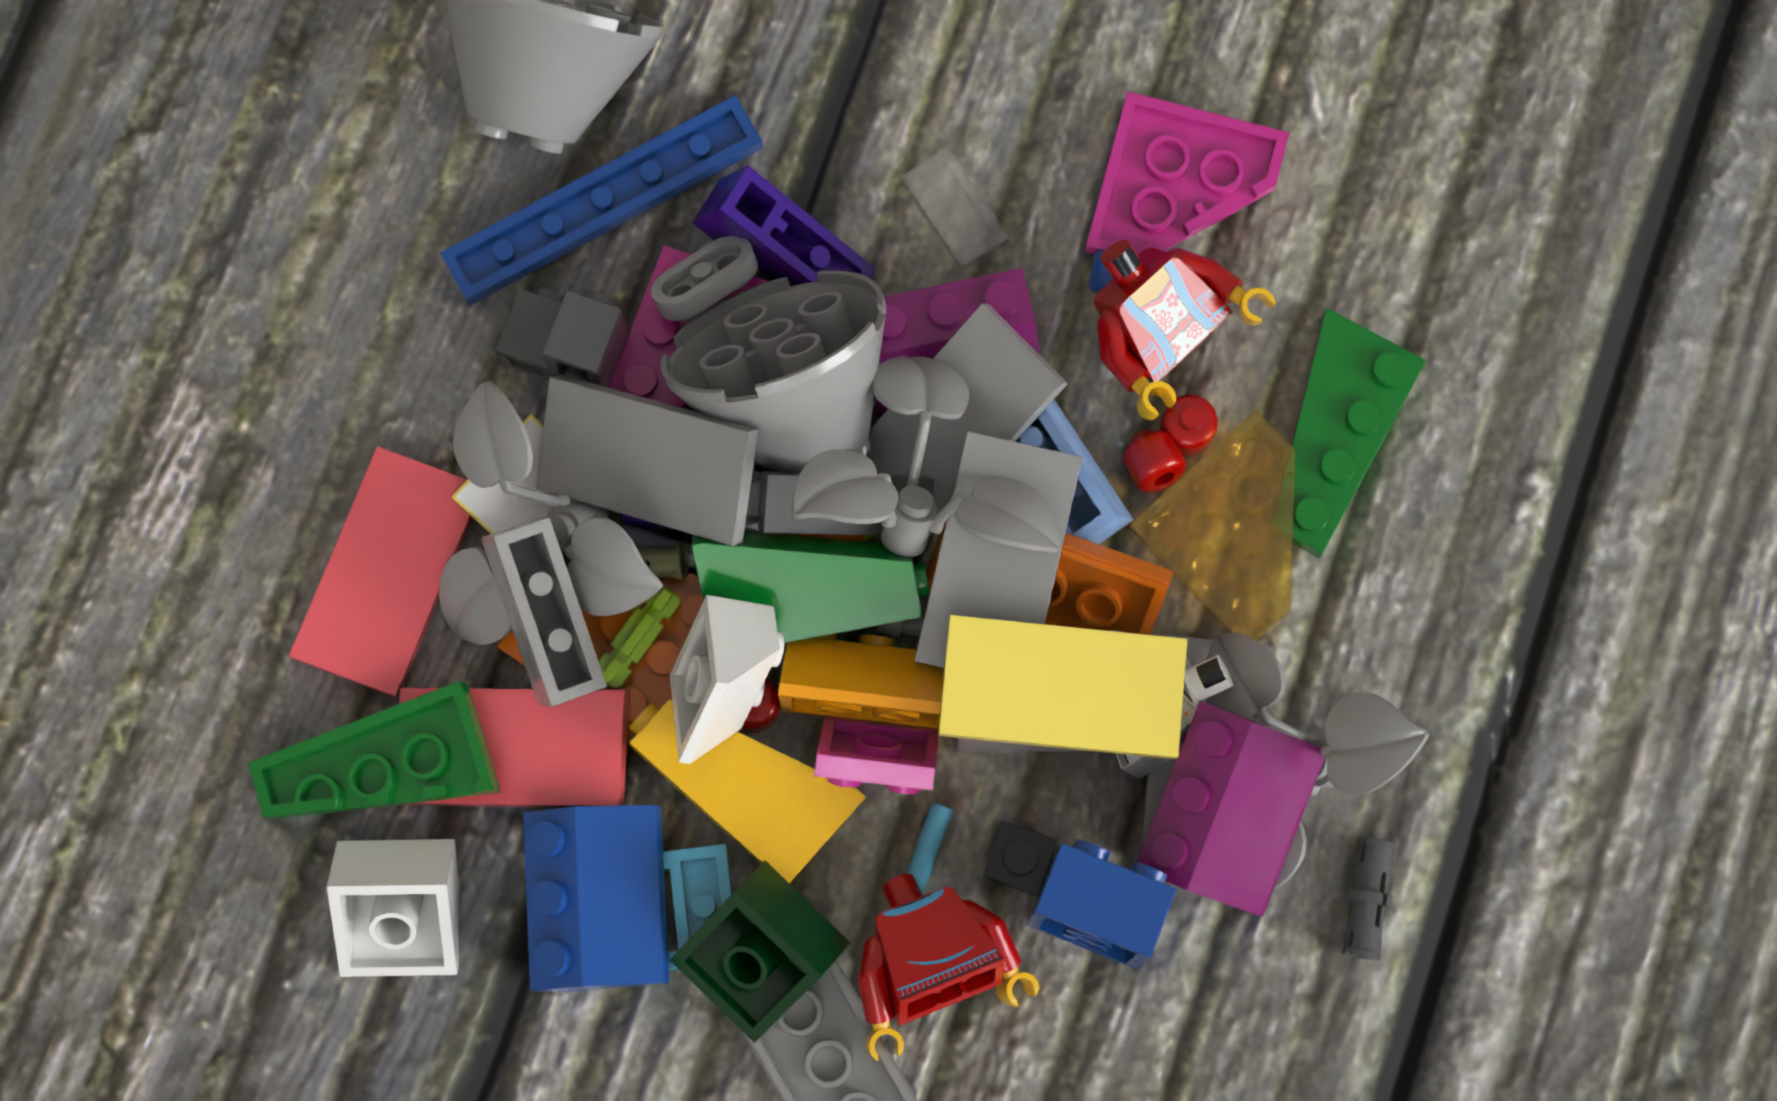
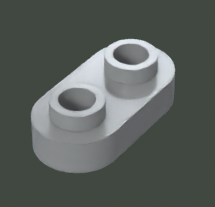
M736 236L718 238L661 274L651 287V296L659 314L670 321H689L733 291L744 287L758 269V261L751 243L747 239Z

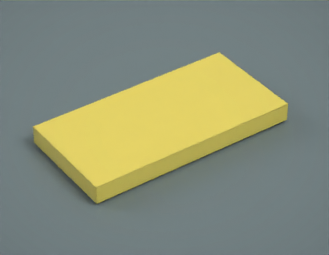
M950 615L938 736L1177 759L1179 756L1188 639Z

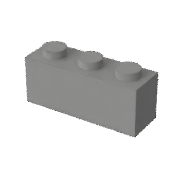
M550 517L533 519L481 537L537 703L553 707L607 687Z

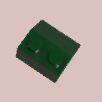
M765 860L674 954L670 961L755 1043L822 977L848 947L850 942Z

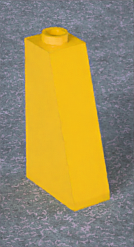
M670 699L661 708H658L651 702L629 726V729L636 734L630 741L629 746L759 864L766 860L788 883L796 877L866 798L854 787L836 786L829 783L827 778L814 776V768L739 732L734 733L691 764L679 763L673 704Z

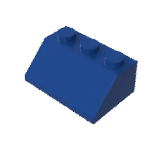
M573 806L523 812L530 991L567 993L669 983L661 806Z

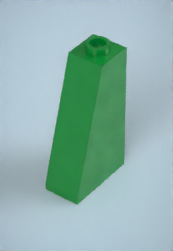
M744 530L743 543L730 546L692 535V549L703 601L706 595L774 606L777 632L783 633L784 643L922 617L919 598L930 596L924 562L912 563L911 557L894 554L883 543Z

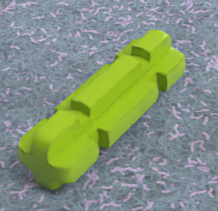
M664 585L655 595L644 602L645 605L642 610L638 607L634 609L609 644L614 649L610 654L604 652L598 661L604 679L611 688L619 689L624 685L632 673L628 669L631 663L639 664L664 629V626L660 624L664 617L670 620L681 605V599L677 594Z

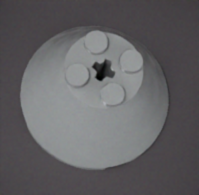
M444 0L466 114L476 119L473 130L499 139H507L509 131L530 136L529 145L531 147L558 154L562 153L564 143H576L660 39L664 27L662 23L638 14L636 24L631 23L630 15L618 12L619 6L600 0Z
M818 271V282L790 286L788 278L783 277L751 287L715 304L687 323L673 337L677 348L670 358L668 354L662 355L661 371L667 386L696 412L716 419L759 429L754 464L762 471L801 472L805 464L812 457L821 452L834 449L855 451L866 456L872 447L869 441L875 396L872 390V382L879 367L887 309L879 285L869 277L847 271Z

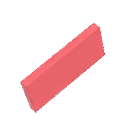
M377 446L290 651V658L399 699L400 688L404 687L440 600L439 584L443 569L448 560L460 551L473 520L451 498L467 479Z
M400 688L399 704L439 688ZM469 688L501 793L402 804L414 806L549 808L624 805L630 693L626 690L599 689L550 707L537 703L533 689Z

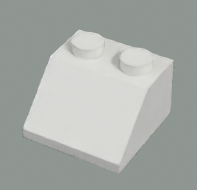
M712 595L705 596L670 673L679 763L691 764L739 731L752 706L758 707L760 705L765 689V679L771 667H778L784 652V635L782 632H777L774 606Z
M455 839L337 841L327 883V892L340 977L457 975L459 968L460 882Z

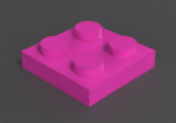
M825 716L816 755L814 776L827 778L829 783L840 787H857L862 782L886 785L888 790L899 794H916L921 789L933 791L939 740L938 729Z

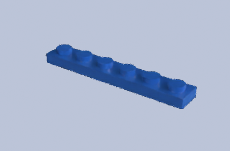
M736 95L447 248L440 252L470 306L763 149V142Z

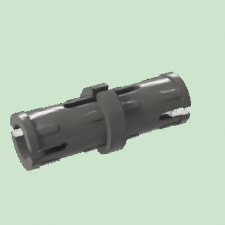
M1358 838L1357 860L1352 889H1347L1345 902L1350 903L1342 954L1360 959L1380 960L1386 909H1391L1393 903V896L1389 895V886L1396 844L1381 839Z

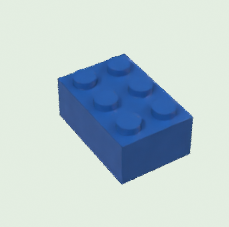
M1076 839L1072 847L1062 843L1050 863L1027 926L1136 969L1151 958L1177 889L1164 884L1167 875L1155 868L1133 862L1131 868L1128 867L1126 869L1107 861L1110 852L1098 845Z

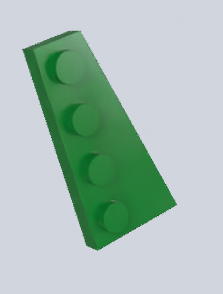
M1328 308L1325 309L1269 530L1271 533L1318 558L1322 556L1427 360Z
M462 681L452 683L248 762L263 817L272 820L501 793L468 684Z

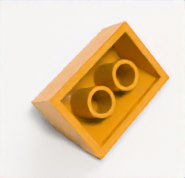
M837 633L787 642L778 690L782 712L822 717L833 716L939 729L944 668L915 661L919 642H917L915 650L893 647V639L877 635H861L859 643L836 640Z

